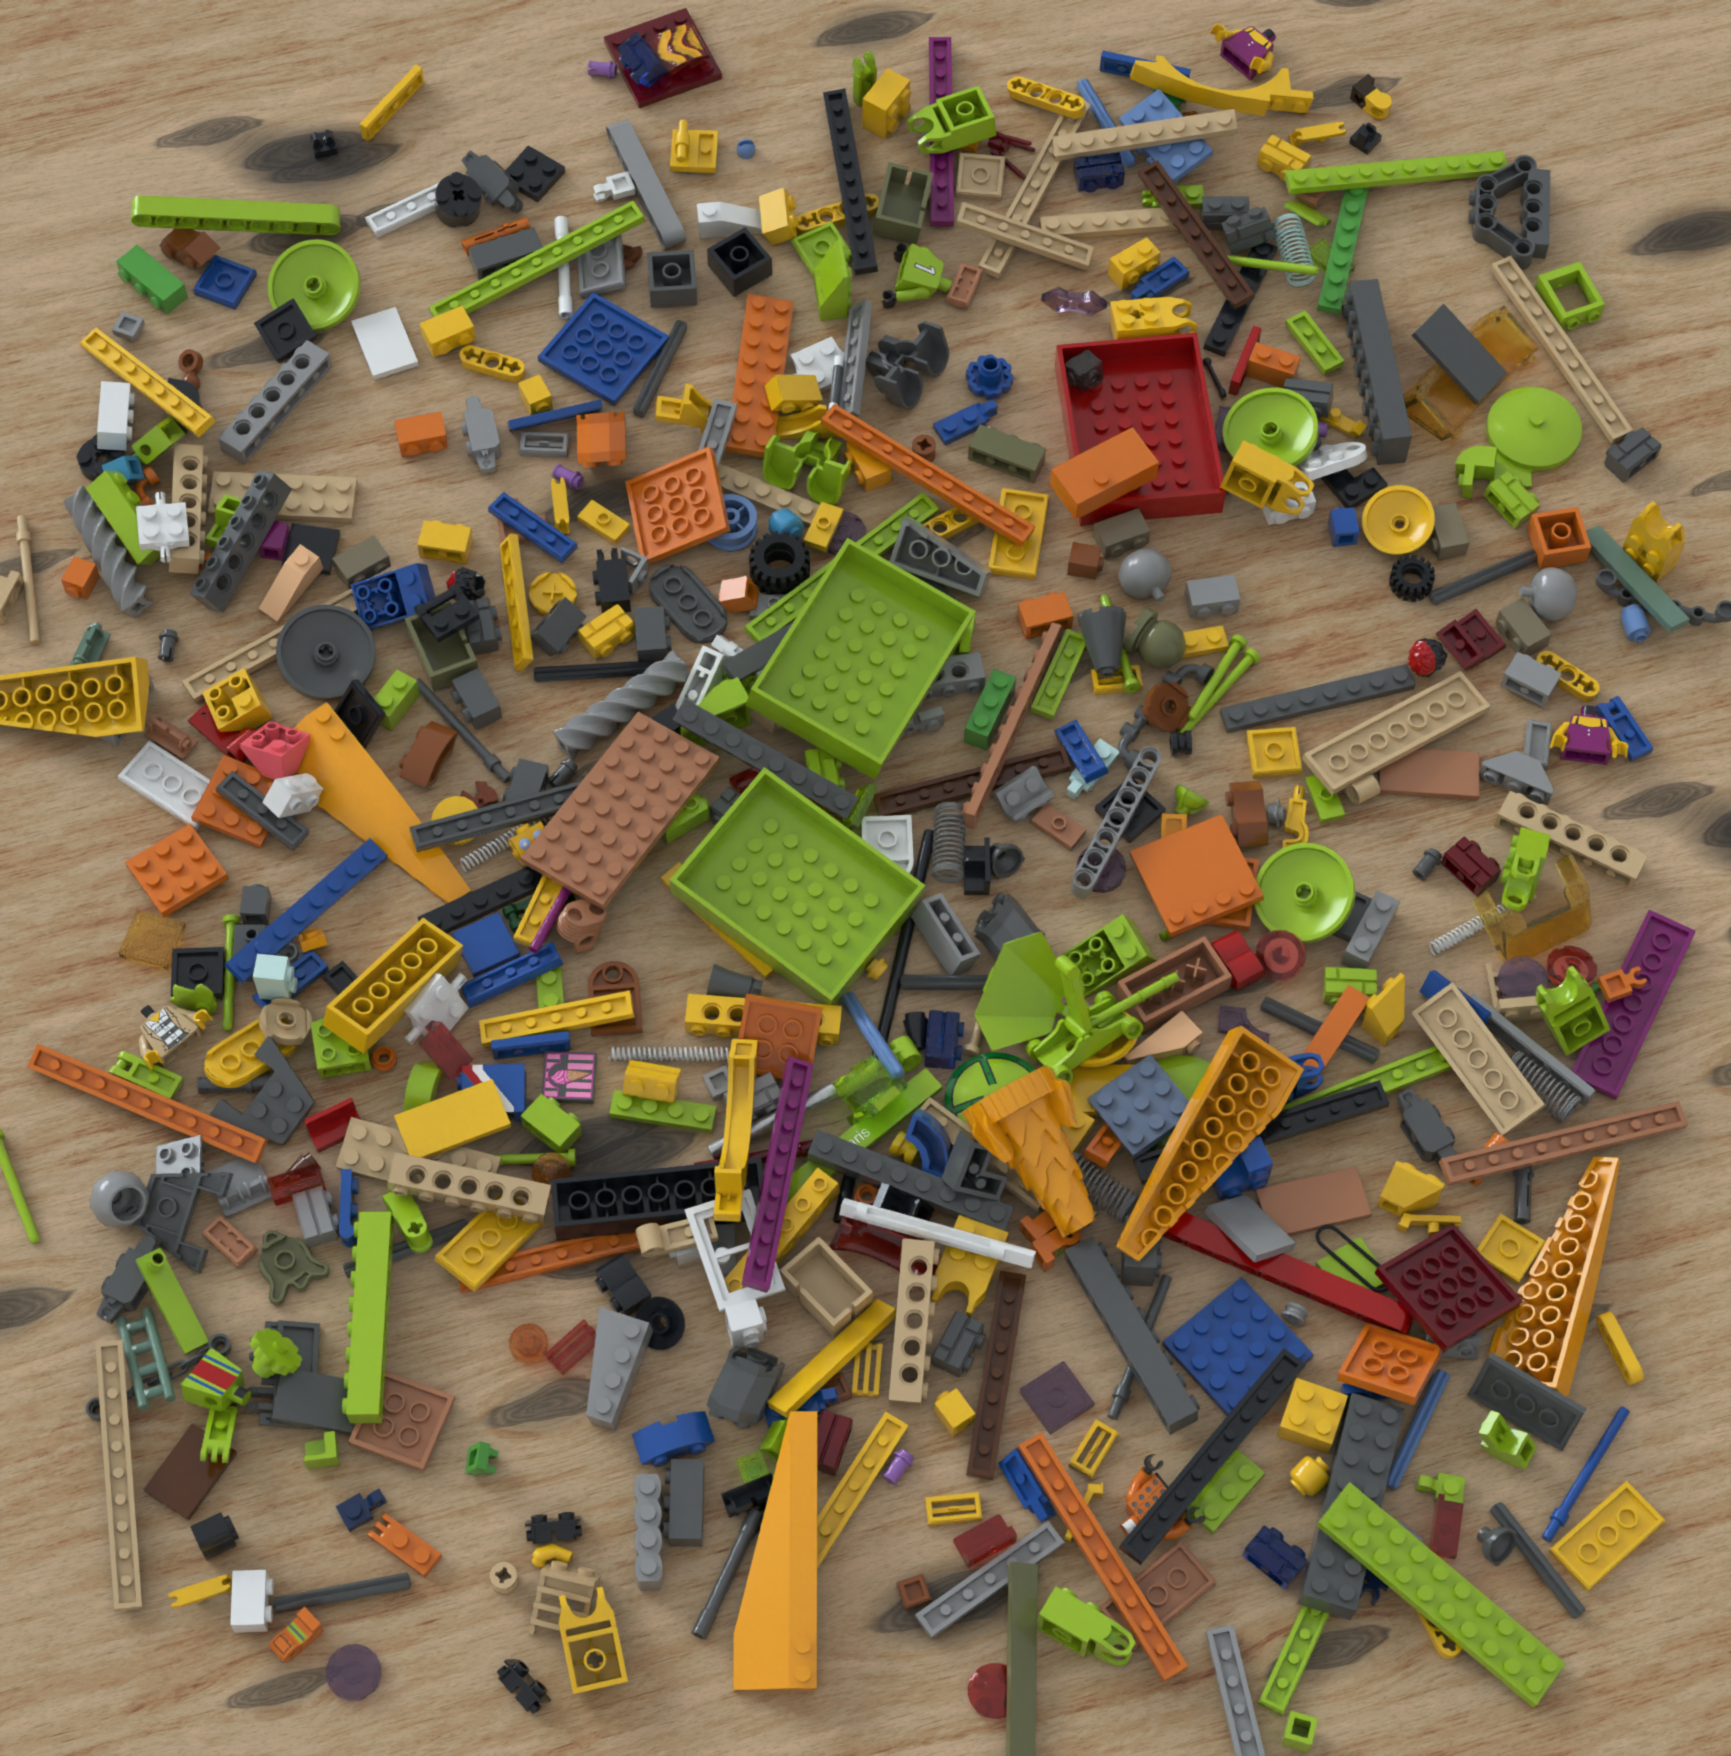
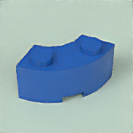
M918 1108L912 1115L905 1139L913 1143L919 1150L922 1158V1171L942 1178L953 1149L951 1140L945 1128L935 1117Z
M706 1412L677 1415V1421L661 1426L660 1421L632 1434L641 1465L661 1467L668 1464L670 1459L686 1454L698 1455L705 1452V1447L715 1441Z

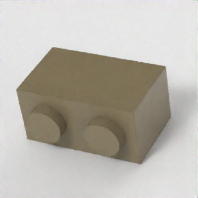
M1456 503L1434 506L1435 526L1429 541L1431 551L1436 553L1438 560L1465 556L1469 540Z
M1139 508L1095 523L1093 537L1097 545L1101 547V553L1106 559L1118 557L1132 549H1141L1146 544H1149L1150 529Z
M374 535L332 558L335 572L348 590L351 589L350 584L369 579L391 567L389 555Z
M1524 598L1499 610L1496 620L1497 629L1501 634H1505L1515 652L1530 656L1548 646L1551 632Z

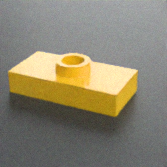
M591 500L577 516L578 522L614 545L630 530L628 522L594 500Z
M821 502L805 535V546L826 552L843 517L844 509Z

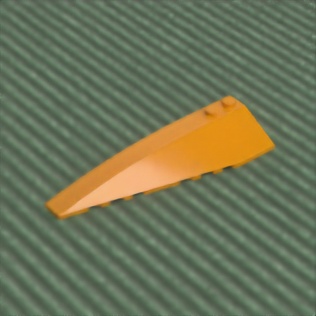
M790 1411L734 1630L733 1691H817V1411Z

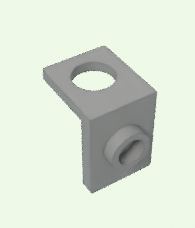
M622 547L620 550L621 558H625L627 565L636 568L628 580L629 593L634 595L640 584L643 585L648 578V558ZM628 556L635 558L637 562L632 561Z

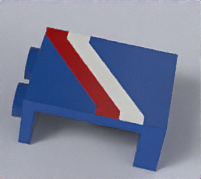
M525 1064L462 1065V1075H457L458 1090L493 1079L506 1113L514 1114L515 1121L522 1122L521 1115L526 1110Z

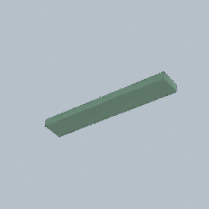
M1600 525L1586 531L1591 545L1590 551L1607 569L1615 572L1617 579L1668 633L1689 624L1690 618Z

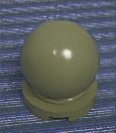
M1146 608L1134 622L1138 625L1134 633L1126 635L1123 649L1130 654L1139 651L1141 658L1149 666L1170 668L1180 661L1186 651L1183 631L1175 623L1167 620L1157 621L1158 613Z

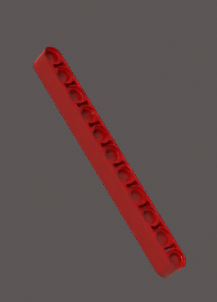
M1184 1212L1178 1218V1221L1162 1235L1166 1239L1365 1323L1367 1322L1408 1335L1414 1318L1400 1302L1284 1253L1254 1263L1217 1225Z

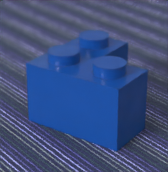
M1260 1136L1254 1138L1248 1144L1249 1146L1232 1161L1233 1163L1212 1184L1220 1201L1241 1196L1243 1192L1248 1190L1256 1191V1189L1264 1188L1268 1183L1273 1162Z

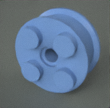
M725 494L723 497L730 531L708 541L720 550L733 552L747 547L755 539L757 534V512L754 505L745 497L736 494Z

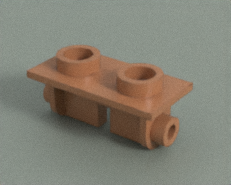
M151 716L147 721L149 729L144 735L182 760L198 743L196 739L160 716Z

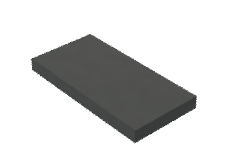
M1445 304L1441 305L1411 335L1474 404L1478 403L1508 373Z
M1492 1352L1467 1394L1563 1451L1586 1411L1585 1407Z

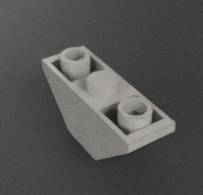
M1518 751L1485 760L1479 773V777L1483 778L1486 782L1498 784L1514 793H1521L1536 803L1548 805L1554 791L1540 760Z

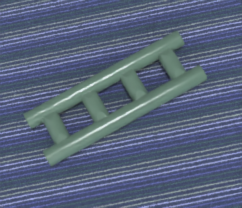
M149 1307L141 1311L142 1319L127 1323L124 1316L116 1319L120 1340L123 1339L124 1355L140 1411L149 1409L148 1400L164 1395L166 1402L176 1399L153 1312ZM146 1328L149 1340L133 1345L130 1334ZM152 1350L155 1362L139 1367L136 1355ZM158 1372L161 1384L145 1390L142 1378Z

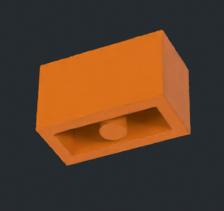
M1256 342L1248 361L1246 376L1284 388L1286 378H1296L1301 356Z
M441 412L394 420L401 457L415 456L419 453L430 451L437 452L448 448Z
M1065 592L1049 593L1045 597L1028 598L1018 603L1017 617L1025 639L1042 636L1045 630H1049L1052 622L1060 624L1061 631L1072 628L1073 613Z

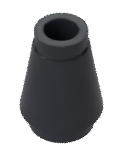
M925 1012L906 1013L903 1024L907 1036L910 1037L918 1051L925 1050L928 1018H926Z

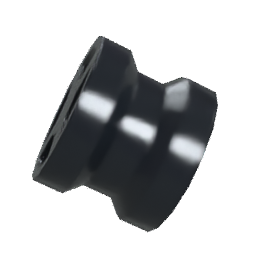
M1185 730L1183 733L1170 731L1171 756H1176L1178 753L1192 755L1191 731Z

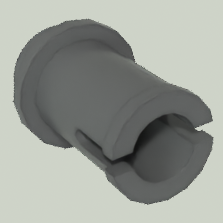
M165 629L159 635L161 644L158 659L163 662H172L174 660L175 644L179 641V637L176 631Z
M571 759L562 760L560 767L547 779L552 787L563 786L572 775L577 774L578 766Z
M1434 848L1424 851V857L1412 871L1422 881H1425L1434 867L1442 862L1441 853Z

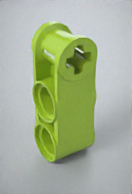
M392 1191L382 1195L388 1211L392 1213L395 1224L401 1235L403 1234L410 1249L415 1253L428 1251L433 1245V1240L423 1214L414 1201L411 1194L398 1196L393 1194Z

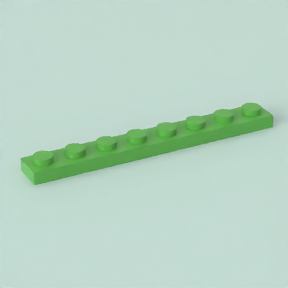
M1369 187L1344 190L1317 311L1340 315Z

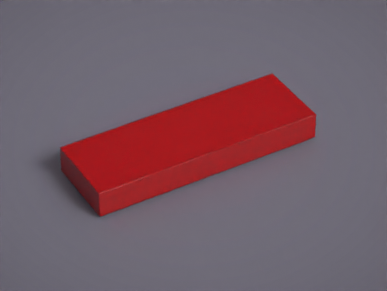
M1254 325L1231 378L1229 394L1236 396L1240 391L1255 343L1260 342L1262 331L1260 327Z

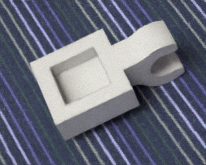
M628 171L606 177L605 184L593 186L595 191L593 196L596 203L605 201L610 195H612L613 200L635 195L636 191Z

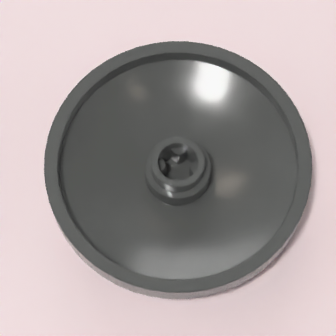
M316 605L299 611L286 622L277 640V664L284 680L296 692L314 700L332 701L341 699L352 680L358 679L362 685L366 683L375 664V642L369 627L358 615L336 605Z

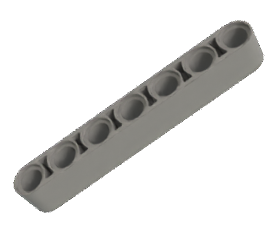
M627 119L606 126L609 141L624 171H628L636 188L635 193L662 248L667 249L686 242L684 229L630 121Z
M1152 746L1145 747L1136 758L1073 875L1070 889L1075 897L1080 899L1087 898L1093 892L1158 771L1161 753L1157 748ZM1144 759H1150L1154 764H1147L1144 762ZM1133 779H1139L1143 784H1136L1133 782ZM1123 799H1128V800H1130L1133 804H1131V805L1124 804V803L1122 802V800H1123ZM1117 819L1122 824L1115 825L1110 820ZM1100 840H1108L1111 844L1103 845L1100 843ZM1096 860L1100 865L1093 866L1088 861ZM1083 880L1086 881L1089 885L1083 887L1080 886L1077 883V881Z

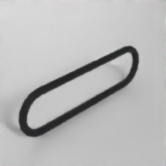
M1323 1225L1317 1230L1316 1241L1320 1247L1367 1287L1379 1293L1388 1290L1387 1287L1379 1289L1372 1286L1320 1241L1321 1231L1332 1229L1375 1266H1381L1343 1232L1333 1225Z

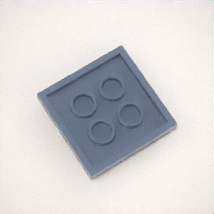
M1151 1054L1087 1098L1088 1103L1133 1159L1171 1134L1189 1103Z

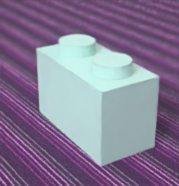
M257 954L253 980L259 998L268 1000L276 998L291 999L292 993H296L298 981L294 977V967H291L289 958Z

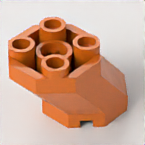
M625 411L619 412V417H617V412L585 414V419H583V415H576L578 463H583V468L597 467L599 462L607 461V466L623 465V460H627Z

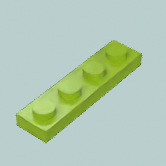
M1066 629L1031 705V713L1054 720L1086 649L1082 634Z
M614 1090L609 1115L611 1118L712 1134L717 1106L676 1099L674 1103L640 1098L636 1095H623V1091Z

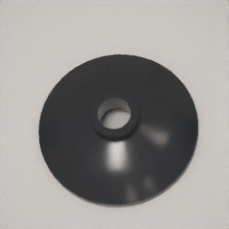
M661 1296L649 1298L639 1306L636 1312V1319L649 1322L652 1327L653 1333L648 1344L650 1348L666 1350L675 1346L683 1337L685 1318L680 1307L671 1299ZM662 1317H664L667 1322L666 1326L662 1325L661 1323Z

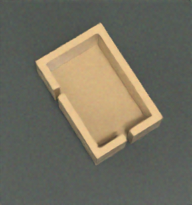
M817 1237L779 1270L784 1286L795 1298L799 1296L800 1303L833 1337L851 1322V1315L856 1318L873 1303V1291L820 1237Z

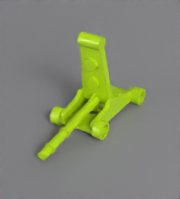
M1059 956L1055 961V967L1061 974L1069 1015L1065 1020L1063 1018L1060 1019L1054 1031L1043 1041L1038 1038L1030 1040L1025 1046V1053L1031 1060L1039 1061L1043 1066L1051 1067L1056 1078L1066 1080L1070 1084L1074 1077L1071 1070L1123 1034L1128 1039H1136L1141 1035L1143 1024L1136 1017L1126 1016L1123 1012L1140 1002H1145L1147 998L1179 981L1176 972H1173L1166 977H1162L1159 981L1141 991H1136L1135 994L1117 1003L1116 998L1109 991L1099 992L1094 998V1005L1089 1007L1083 995L1085 991L1084 985L1079 979L1081 970L1067 956ZM1075 1044L1073 1049L1069 1052V1047Z

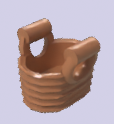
M586 899L568 903L558 915L555 923L556 930L562 938L574 942L573 951L576 954L592 950L597 941V936L600 935L607 910L606 908L604 910ZM591 936L590 940L581 942L586 937Z

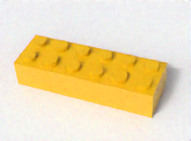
M422 918L326 1006L323 1026L364 1054L406 1015L404 1012L405 1008L435 973L442 974L445 978L459 965L463 945L425 918Z

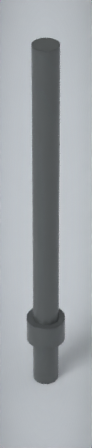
M417 678L419 692L483 759L484 765L488 770L495 772L504 783H508L510 781V774L501 765L500 759L495 754L491 755L420 678Z
M1162 1275L1146 1315L1147 1321H1145V1324L1149 1330L1154 1327L1172 1278L1168 1275ZM1128 1364L1120 1385L1115 1387L1112 1395L1114 1400L1107 1415L1112 1420H1118L1123 1404L1128 1401L1131 1394L1130 1386L1134 1374Z

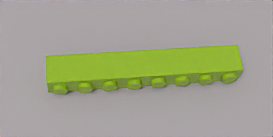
M359 1212V1221L354 1222V1237H358L357 1246L352 1248V1260L356 1262V1269L351 1271L350 1277L351 1287H354V1296L349 1297V1311L353 1312L352 1321H348L347 1335L351 1337V1346L346 1347V1363H349V1372L344 1373V1388L348 1389L347 1398H343L342 1412L347 1415L350 1424L382 1423L394 1219L391 1212Z

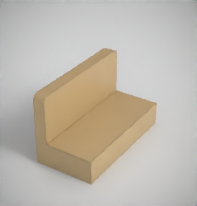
M11 570L8 577L0 576V624L2 625L5 624L24 588L21 574Z

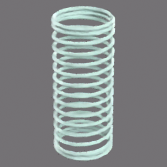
M1288 213L1277 217L1273 221L1272 226L1282 262L1295 263L1305 260L1299 264L1314 266L1300 216ZM1288 218H1296V219L1299 220V221L1291 220V221L1284 222V223H1282L1281 225H1279V226L1276 228V225H1277L1279 222H1281V221H1283V220H1285V219H1288ZM1290 222H1297V224L1295 225H1289L1282 228L1281 230H1278L1284 224ZM1293 231H1296L1295 233H1292V234H1289V235H1284V234H1287V233H1291V232H1293ZM1298 235L1294 238L1286 239L1289 236ZM1299 239V240L1296 241V242L1287 243V242H1289V241H1291V240ZM1301 243L1295 247L1287 248L1293 244ZM1301 248L1297 251L1289 252L1292 249ZM1302 252L1301 254H1298V255H1295V256H1290V255H1292V254H1294V253ZM1304 256V257H1302V258H1300V259L1292 260V259H1294V258H1296V257ZM1285 272L1287 282L1292 286L1307 285L1316 277V275H1313L1304 281H1292L1290 278L1301 279L1309 275L1291 277L1292 275H1299V273Z

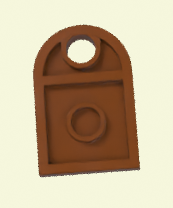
M609 961L597 966L592 971L588 980L589 998L630 990L635 1018L591 1026V1037L643 1033L639 978L635 970L626 963ZM611 970H616L620 973V976L612 980L607 978L606 974Z

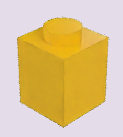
M540 374L518 383L520 398L530 415L553 409L552 395Z
M957 1388L951 1392L947 1390L936 1398L934 1412L952 1437L975 1422V1412Z

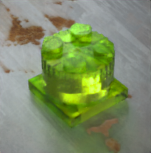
M873 1055L858 1061L850 1068L851 1072L840 1076L832 1083L835 1091L852 1112L846 1118L850 1125L858 1124L875 1116L908 1086L903 1078L894 1082Z

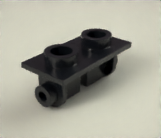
M772 1473L721 1494L729 1518L737 1517L740 1513L767 1502L773 1481Z
M574 1512L558 1513V1518L547 1519V1514L533 1515L531 1520L525 1523V1527L531 1526V1530L526 1531L527 1542L532 1541L533 1544L552 1542L551 1531H557V1541L577 1540V1537L582 1536L581 1525L576 1526V1522L581 1520V1516H575Z
M507 1659L504 1661L506 1665L497 1671L498 1679L510 1693H514L518 1687L521 1688V1691L515 1698L527 1712L530 1711L532 1714H535L541 1708L539 1703L551 1701L546 1694V1687L529 1675V1668L521 1660Z

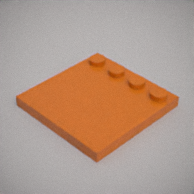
M710 446L625 482L639 554L648 558V565L730 531L715 454Z
M1222 814L1129 851L1130 857L1170 938L1264 900V895Z

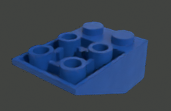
M420 563L350 584L359 617L370 630L405 622L404 618L416 614L414 610L416 605L420 603L423 605L436 597L428 567Z

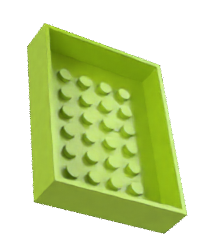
M847 538L752 686L746 706L875 780L968 630L976 611Z
M764 767L670 879V893L744 949L770 966L775 972L818 1004L838 1005L842 1000L843 994H847L870 963L916 909L921 900L924 899L925 884Z

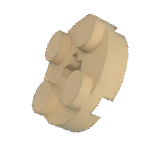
M290 998L271 1000L270 1004L263 1007L259 1017V1026L264 1033V1039L270 1036L277 1044L301 1045L311 1029L310 1022H312V1017L307 1009L305 1012L303 1008L299 1007L300 1003ZM282 1018L287 1019V1022L292 1024H283L281 1022Z

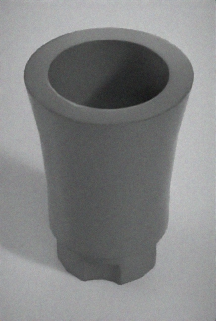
M714 964L706 995L745 998L746 994L760 996L763 981Z

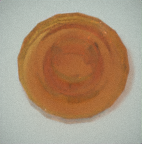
M547 1152L540 1155L532 1167L534 1182L551 1185V1179L568 1178L571 1175L568 1161L562 1155L555 1152Z
M531 1323L522 1324L515 1328L509 1338V1349L512 1356L525 1364L536 1363L546 1355L549 1347L545 1331L538 1325Z

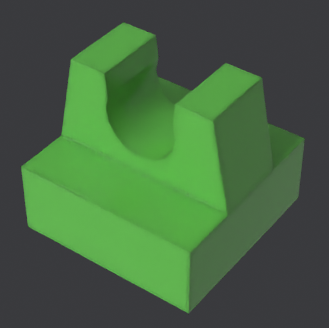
M478 1442L470 1446L465 1473L473 1476L496 1473V1467L488 1464V1458L494 1459L498 1457L499 1452L490 1448V1444L485 1442Z

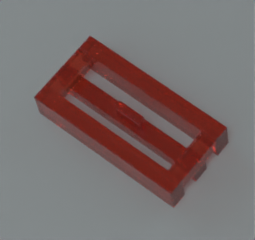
M583 1319L544 1354L545 1358L562 1375H565L594 1348L595 1329L589 1326L587 1321ZM585 1330L583 1334H581L563 1352H561L556 1358H554V1356L560 1350H562L569 1342H571L579 1333ZM589 1336L592 1337V1339L585 1346H583L575 1355H573L565 1364H560L561 1361H563L570 1353H572Z

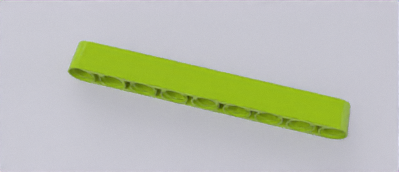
M144 195L136 196L131 201V222L138 227L334 236L341 230L340 209L331 204Z

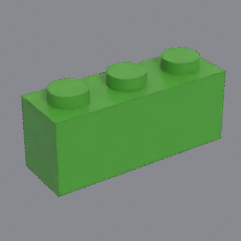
M138 245L134 246L116 261L119 277L125 283L129 282L132 284L140 296L145 295L156 309H161L168 314L188 298L185 284Z
M993 669L965 726V743L987 751L1015 693L1016 677Z

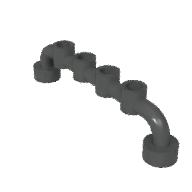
M1605 568L1598 572L1595 583L1605 594L1617 598L1618 604L1622 607H1627L1633 602L1640 604L1641 609L1645 613H1649L1625 587L1622 589L1614 587L1617 576L1613 570ZM1672 600L1690 618L1689 623L1693 626H1699L1702 622L1715 624L1731 621L1730 601L1724 600L1719 602L1715 614L1706 612L1703 607L1695 606L1689 608L1682 606L1678 600Z
M1206 663L1201 666L1188 664L1182 666L1176 673L1168 671L1163 677L1162 683L1174 682L1181 685L1186 675L1195 674V680L1206 685L1214 673V668ZM1140 705L1134 713V718L1137 719L1134 724L1126 722L1120 730V735L1123 737L1118 743V751L1120 757L1125 760L1124 766L1130 770L1140 752L1135 749L1129 752L1128 745L1137 739L1145 724H1149L1148 719L1142 713L1143 705Z

